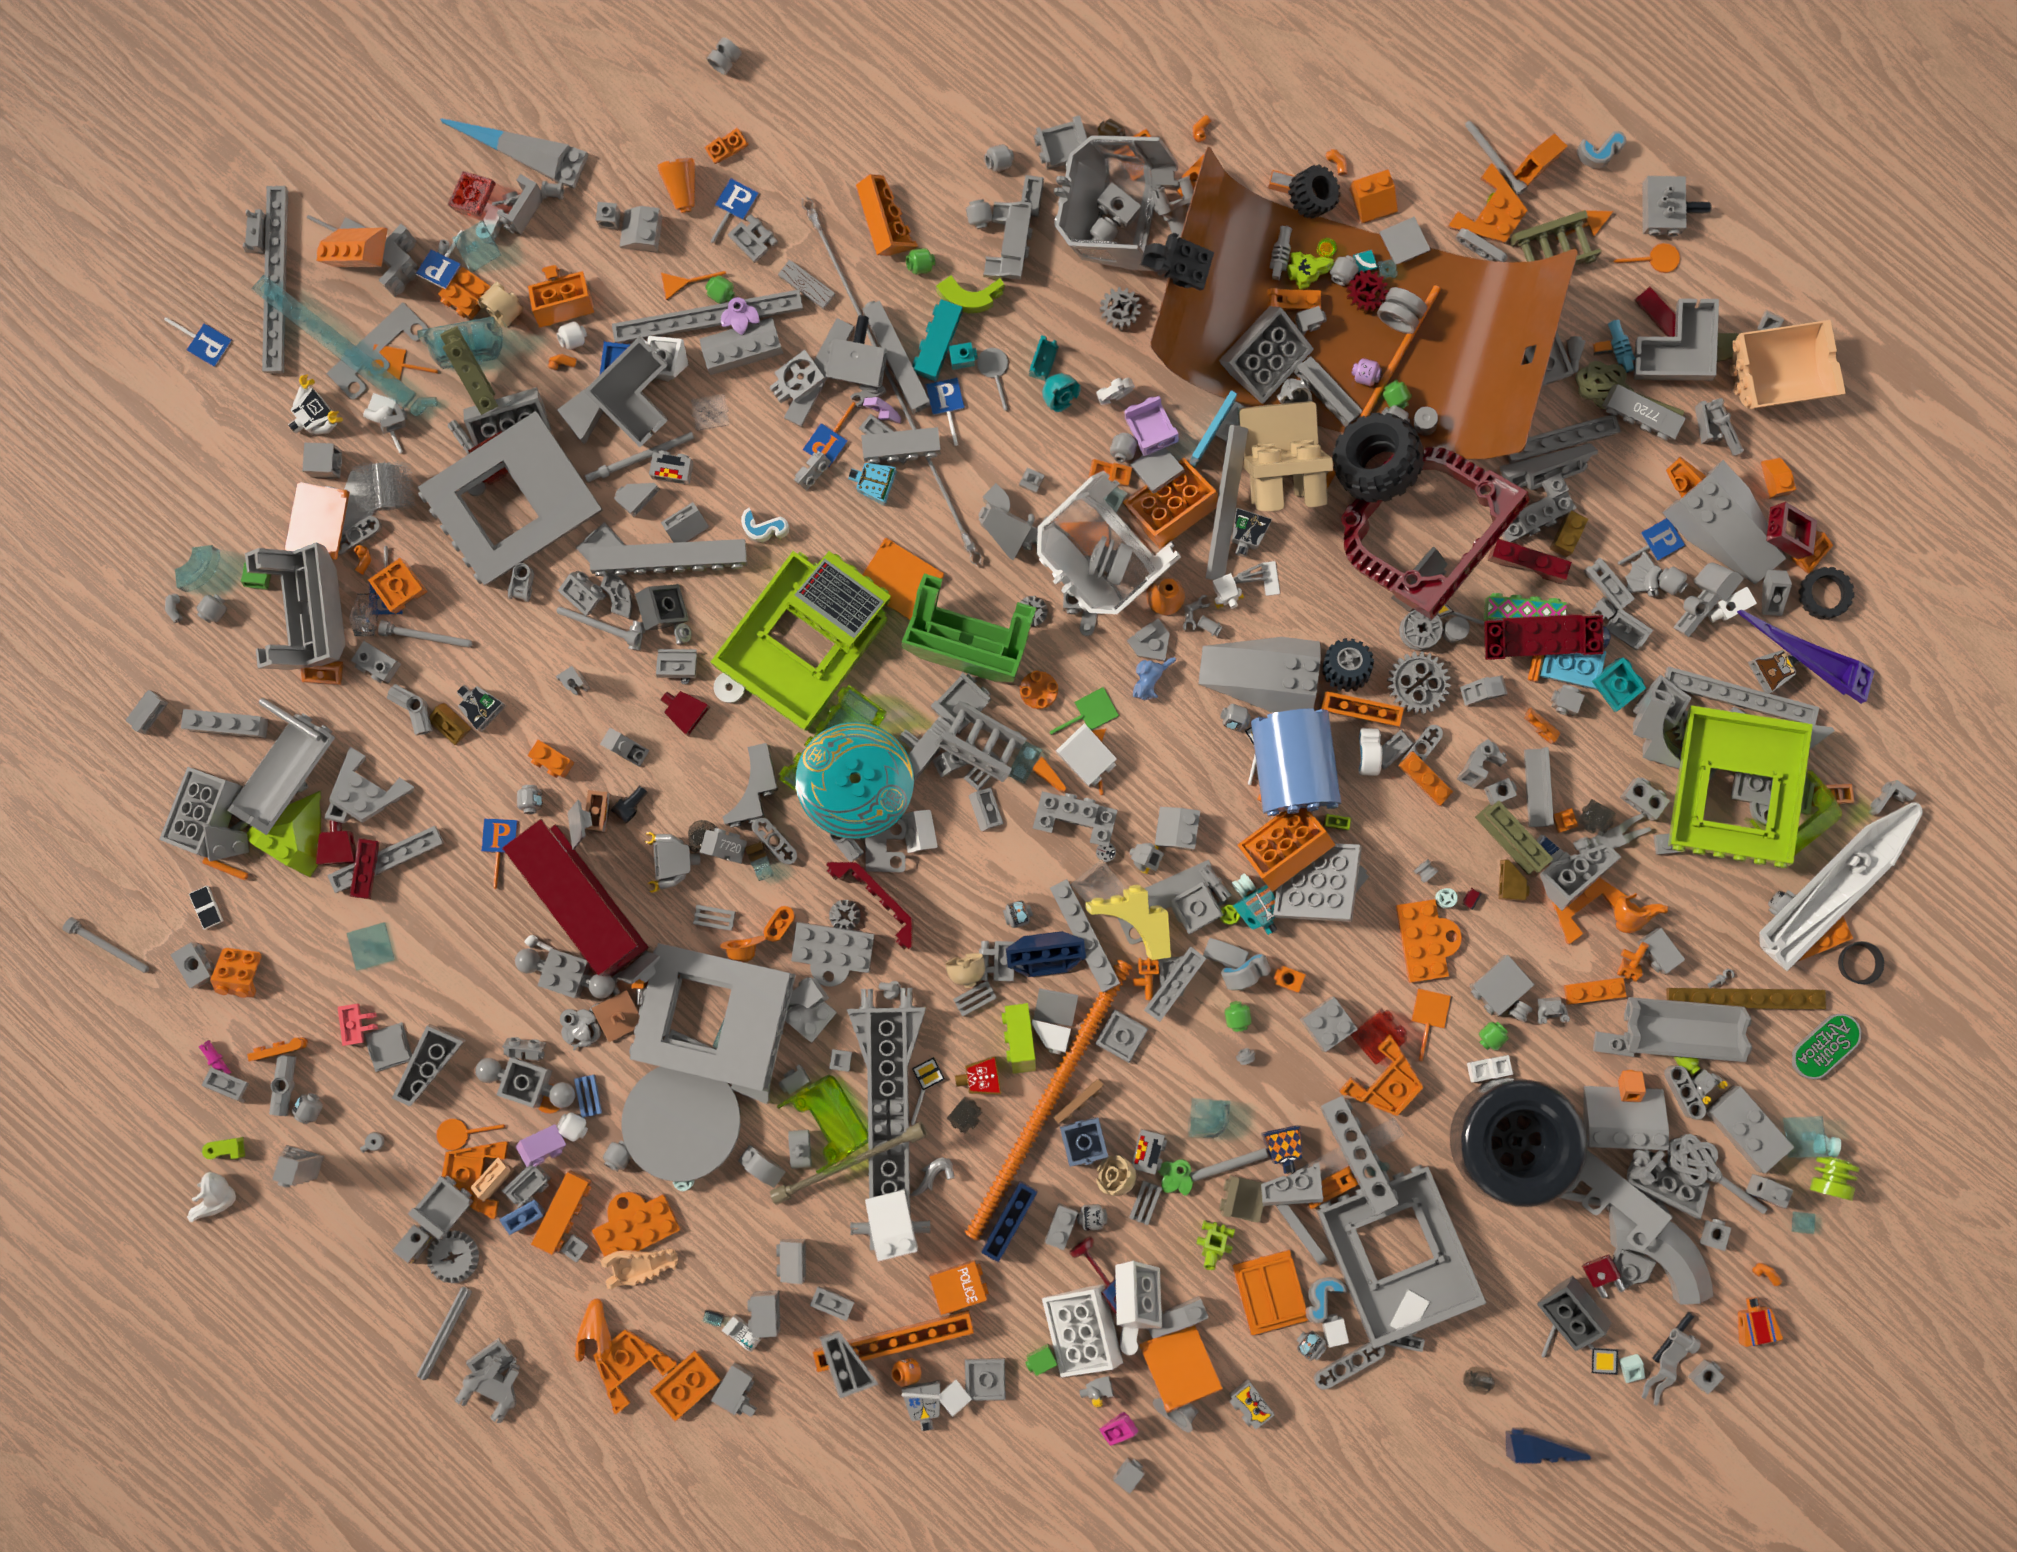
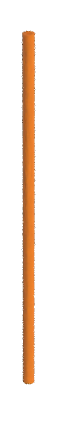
M1434 285L1425 301L1427 306L1426 312L1421 319H1418L1419 324L1414 333L1406 334L1360 417H1368L1384 387L1390 380L1440 292L1441 288ZM1334 468L1333 471H1328L1326 475L1327 489L1336 475Z

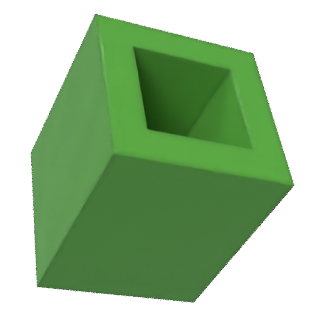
M1048 1344L1027 1354L1028 1361L1025 1362L1029 1372L1034 1371L1036 1376L1057 1365V1361Z

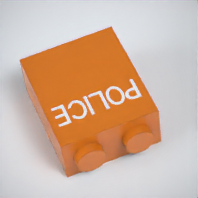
M972 1260L929 1275L941 1315L987 1301L986 1295L990 1293L987 1284L982 1283L980 1276L984 1274L980 1263L976 1264V1261Z

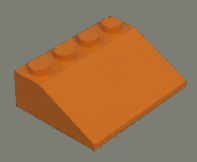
M1185 458L1178 461L1183 467L1184 473L1153 494L1145 485L1123 501L1124 506L1159 549L1217 508V491Z
M1301 808L1299 813L1287 814V811L1281 812L1280 815L1274 817L1237 846L1273 892L1333 848L1335 843L1313 814L1307 811V808Z

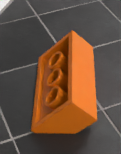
M388 228L338 229L319 242L316 261L333 267H382Z

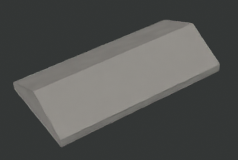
M1633 1157L1627 1170V1181L1631 1185L1697 1219L1701 1218L1710 1184L1704 1182L1699 1186H1689L1682 1180L1680 1173L1673 1171L1667 1163L1663 1162L1666 1166L1660 1173L1651 1171L1655 1177L1654 1182L1650 1185H1643L1639 1179H1632L1629 1176L1630 1172L1636 1167Z

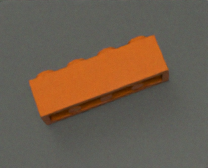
M1324 692L1321 709H1325L1329 713L1400 727L1404 707L1332 692Z
M571 1170L566 1173L531 1245L551 1255L556 1253V1251L560 1252L565 1243L562 1240L565 1233L569 1234L574 1225L571 1222L574 1215L578 1216L583 1207L580 1204L583 1197L587 1198L592 1189L589 1186L592 1180Z

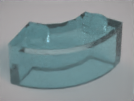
M212 545L192 547V555L189 561L182 567L175 569L177 588L184 592H189L208 582L217 569L220 549Z

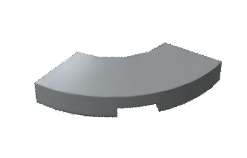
M607 573L600 587L611 597V612L630 619L633 606L630 591L619 576L615 575V573Z

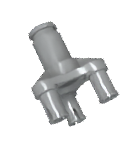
M1190 176L1178 180L1183 197L1173 202L1168 201L1165 188H1161V185L1149 189L1155 204L1153 206L1155 213L1163 215L1164 221H1168L1171 233L1179 234L1178 238L1181 237L1186 213L1188 212L1194 192Z

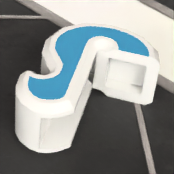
M750 507L742 515L743 529L749 539L754 542H765L774 533L778 539H781L789 533V524L781 516L756 525Z
M1362 728L1360 730L1361 762L1358 770L1360 775L1378 776L1380 774L1382 746L1380 744L1381 732L1379 729Z

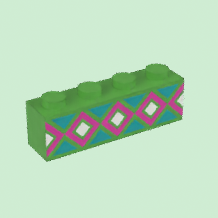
M1492 593L1491 596L1489 595L1485 599L1484 621L1505 617L1566 614L1567 602H1561V599L1550 598L1549 601L1541 600V597L1535 596L1530 597V599H1524L1521 595L1503 597L1501 593Z

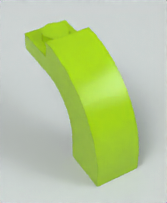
M952 275L936 285V292L941 299L962 306L964 313H980L993 307L992 298H999L1005 290V284L1001 278L978 292L964 290L958 285Z

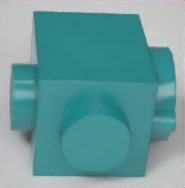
M971 342L949 346L952 370L975 366V360L978 359L977 350L972 348Z

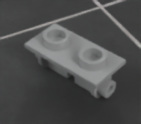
M820 451L814 452L806 462L810 466L809 469L803 466L795 474L794 481L806 491L831 463Z
M511 1037L506 1039L502 1048H504V1055H507V1057L521 1059L523 1052H526L525 1059L539 1061L544 1059L543 1049L546 1042H540L537 1039L522 1040L518 1037Z

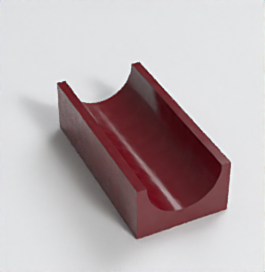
M539 819L502 848L598 976H614L650 948L576 849L572 850V844L556 824L549 828L542 819Z

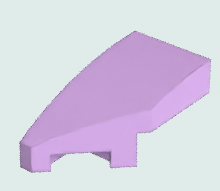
M878 397L864 399L863 406L879 412L878 420L889 419L894 423H900V415L887 402Z

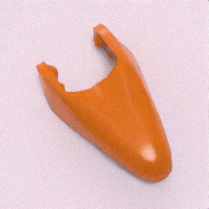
M593 1299L589 1303L578 1331L575 1348V1358L578 1362L583 1361L585 1356L584 1339H594L597 1341V1356L600 1362L607 1360L610 1354L611 1338L605 1320L603 1304L600 1299Z

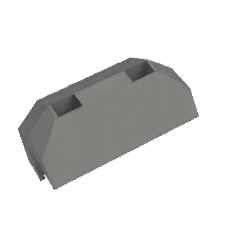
M315 542L294 551L258 548L245 553L247 573L281 575L288 645L270 644L265 646V649H256L258 669L294 670L322 666L338 661L345 647V636L337 569L326 546Z

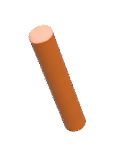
M207 857L203 859L202 863L242 880L248 878V873L216 860L209 861Z

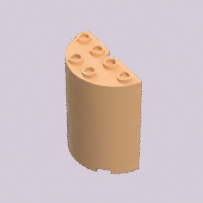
M1831 320L1739 333L1736 340L1732 343L1733 365L1730 366V374L1734 376V393L1739 396L1743 405L1748 409L1846 394L1840 363L1836 360L1837 349Z

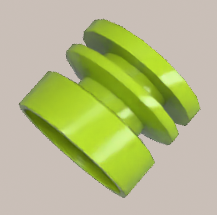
M1817 1157L1816 1162L1825 1164L1824 1168H1814V1170L1823 1175L1822 1177H1812L1810 1190L1853 1201L1855 1188L1848 1185L1847 1180L1857 1181L1858 1177L1849 1175V1171L1859 1173L1860 1168L1841 1159Z

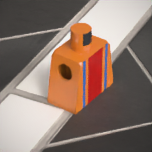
M1758 1297L1746 1298L1748 1309L1738 1311L1739 1344L1749 1347L1783 1340L1771 1308L1766 1306L1760 1307Z

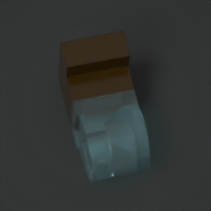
M758 842L745 847L758 880L762 881L774 876L764 843Z

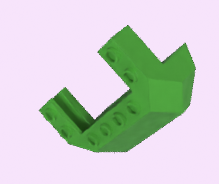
M924 573L917 590L912 618L902 640V648L920 659L987 680L1014 682L1029 637L1036 608L1017 602L1009 629L937 607L943 579Z

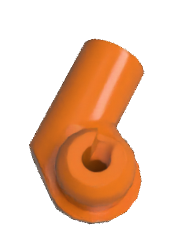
M1204 115L1193 125V138L1197 142H1202L1206 139L1204 128L1211 123V119L1207 115Z
M559 354L550 357L548 367L551 370H557L559 365L564 364L574 368L577 359Z
M358 545L355 547L354 552L358 555L360 562L355 571L363 575L371 563V556L365 546Z
M1757 1263L1752 1268L1753 1273L1758 1277L1765 1274L1774 1286H1779L1782 1283L1781 1278L1773 1268L1763 1263Z

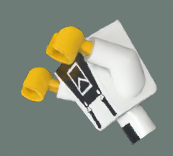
M308 374L302 375L299 378L301 385L291 408L296 419L288 424V426L295 434L303 428L311 435L328 434L337 423L343 421V418L337 417L339 411H332L319 393L312 387L310 388L311 385L315 384V380H307Z

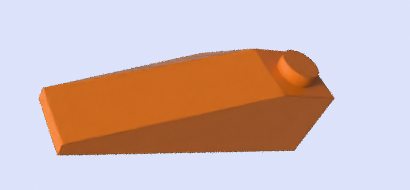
M1679 457L1666 469L1671 482L1681 498L1706 477V475L1682 457Z

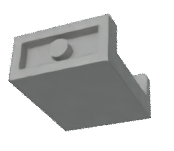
M1080 115L1073 117L1072 122L1044 130L1038 127L1036 128V135H1034L1035 144L1040 146L1041 149L1039 153L1040 161L1042 164L1045 163L1046 169L1065 165L1069 160L1070 153L1087 140Z
M520 174L516 181L523 192L509 214L498 210L497 214L500 218L499 221L505 225L504 228L513 234L517 232L521 235L544 198H542V193L537 183Z
M962 673L955 683L931 705V709L952 725L958 715L952 712L959 700L970 704L972 708L981 712L991 702L989 697L991 694L983 686L979 688L975 684L977 681L969 673L967 675ZM964 718L957 733L960 734L971 722Z
M1503 955L1496 965L1469 986L1472 989L1471 994L1477 1000L1481 999L1485 1004L1484 1008L1490 1015L1500 1016L1534 986L1532 981L1509 955Z
M448 1175L446 1177L440 1176L436 1184L420 1203L408 1213L421 1226L441 1240L473 1203V1200L470 1199L472 1195L464 1188L459 1190L454 1186L456 1182Z

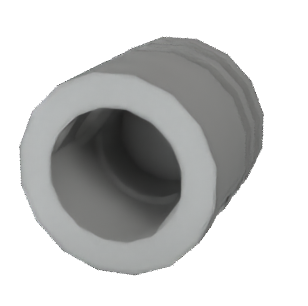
M1431 407L1418 409L1414 417L1416 432L1424 436L1434 433L1438 422L1436 411Z
M1453 617L1443 626L1442 635L1444 639L1450 643L1461 641L1469 633V623L1462 617Z

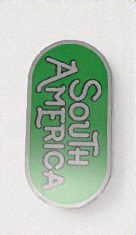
M1847 1014L1828 1016L1794 1047L1791 1060L1794 1070L1800 1076L1809 1079L1824 1077L1860 1043L1861 1028L1858 1022Z

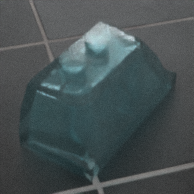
M494 317L417 330L418 338L427 347L430 357L441 369L451 368L453 365L442 348L445 344L440 334L456 326L460 329L479 365L483 364L484 361L497 359L502 349L503 331Z

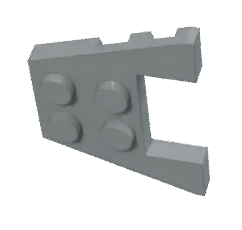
M350 747L329 798L330 803L363 823L384 810V807L399 801L402 796L414 791V786L400 777L386 792L357 774L355 771L366 760L365 755Z

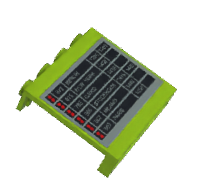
M828 551L787 600L786 609L846 653H849L853 648L854 642L885 604H889L891 595L888 594L889 592L885 588L874 584L870 577L860 574L856 567L845 563L838 554Z

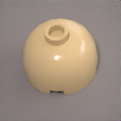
M980 953L966 954L967 957L959 959L958 956L948 960L945 965L949 978L958 985H964L965 988L975 986L976 982L983 977L985 972V961Z
M1108 1156L1100 1163L1097 1169L1099 1179L1096 1178L1099 1189L1105 1194L1122 1196L1131 1191L1135 1185L1136 1171L1133 1164L1124 1157Z

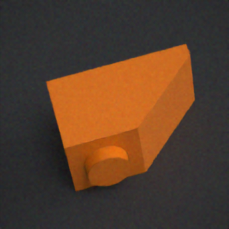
M1781 457L1761 461L1769 499L1786 496L1796 490L1792 471Z

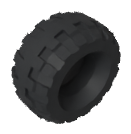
M1378 412L1372 413L1368 417L1362 416L1355 423H1350L1344 428L1343 435L1340 434L1336 440L1335 448L1332 452V461L1339 482L1351 496L1360 500L1365 499L1366 502L1377 503L1378 500L1387 502L1392 500V497L1401 496L1406 493V489L1409 486L1413 487L1418 479L1417 474H1421L1423 469V456L1425 454L1416 430L1406 419L1403 420L1401 417L1399 418L1391 413L1383 415ZM1382 452L1394 453L1392 459L1386 464L1374 469L1365 468L1368 461L1375 455Z

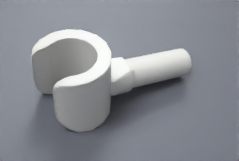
M530 935L524 941L530 948H533L536 944L550 951V948H553L540 941L534 935Z

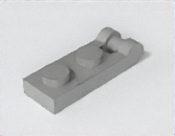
M1598 558L1593 566H1588L1584 569L1587 577L1596 584L1616 610L1623 609L1635 599L1601 558ZM1601 570L1604 574L1599 576L1596 572Z

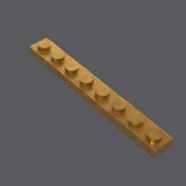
M1666 988L1667 1000L1758 1009H1826L1825 990Z

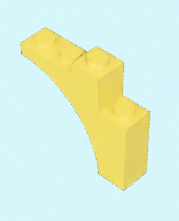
M1132 885L1129 889H1123L1124 897L1115 895L1111 896V899L1094 898L1091 902H1086V910L1091 915H1112L1132 924L1141 936L1145 945L1146 955L1151 960L1171 957L1168 911L1158 905L1150 906L1149 909L1148 891L1140 885Z

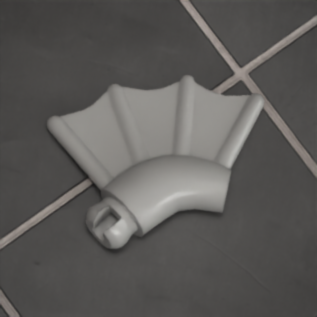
M1643 551L1637 561L1631 562L1632 569L1625 576L1628 585L1627 590L1630 593L1646 591L1649 597H1655L1659 594L1657 590L1659 588L1658 577L1663 571L1660 567L1655 566L1647 553Z

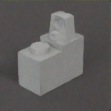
M734 1362L711 1401L734 1415L736 1413L741 1415L743 1412L752 1417L757 1408L749 1403L750 1398L747 1397L745 1391L749 1392L755 1382L752 1378L755 1374Z

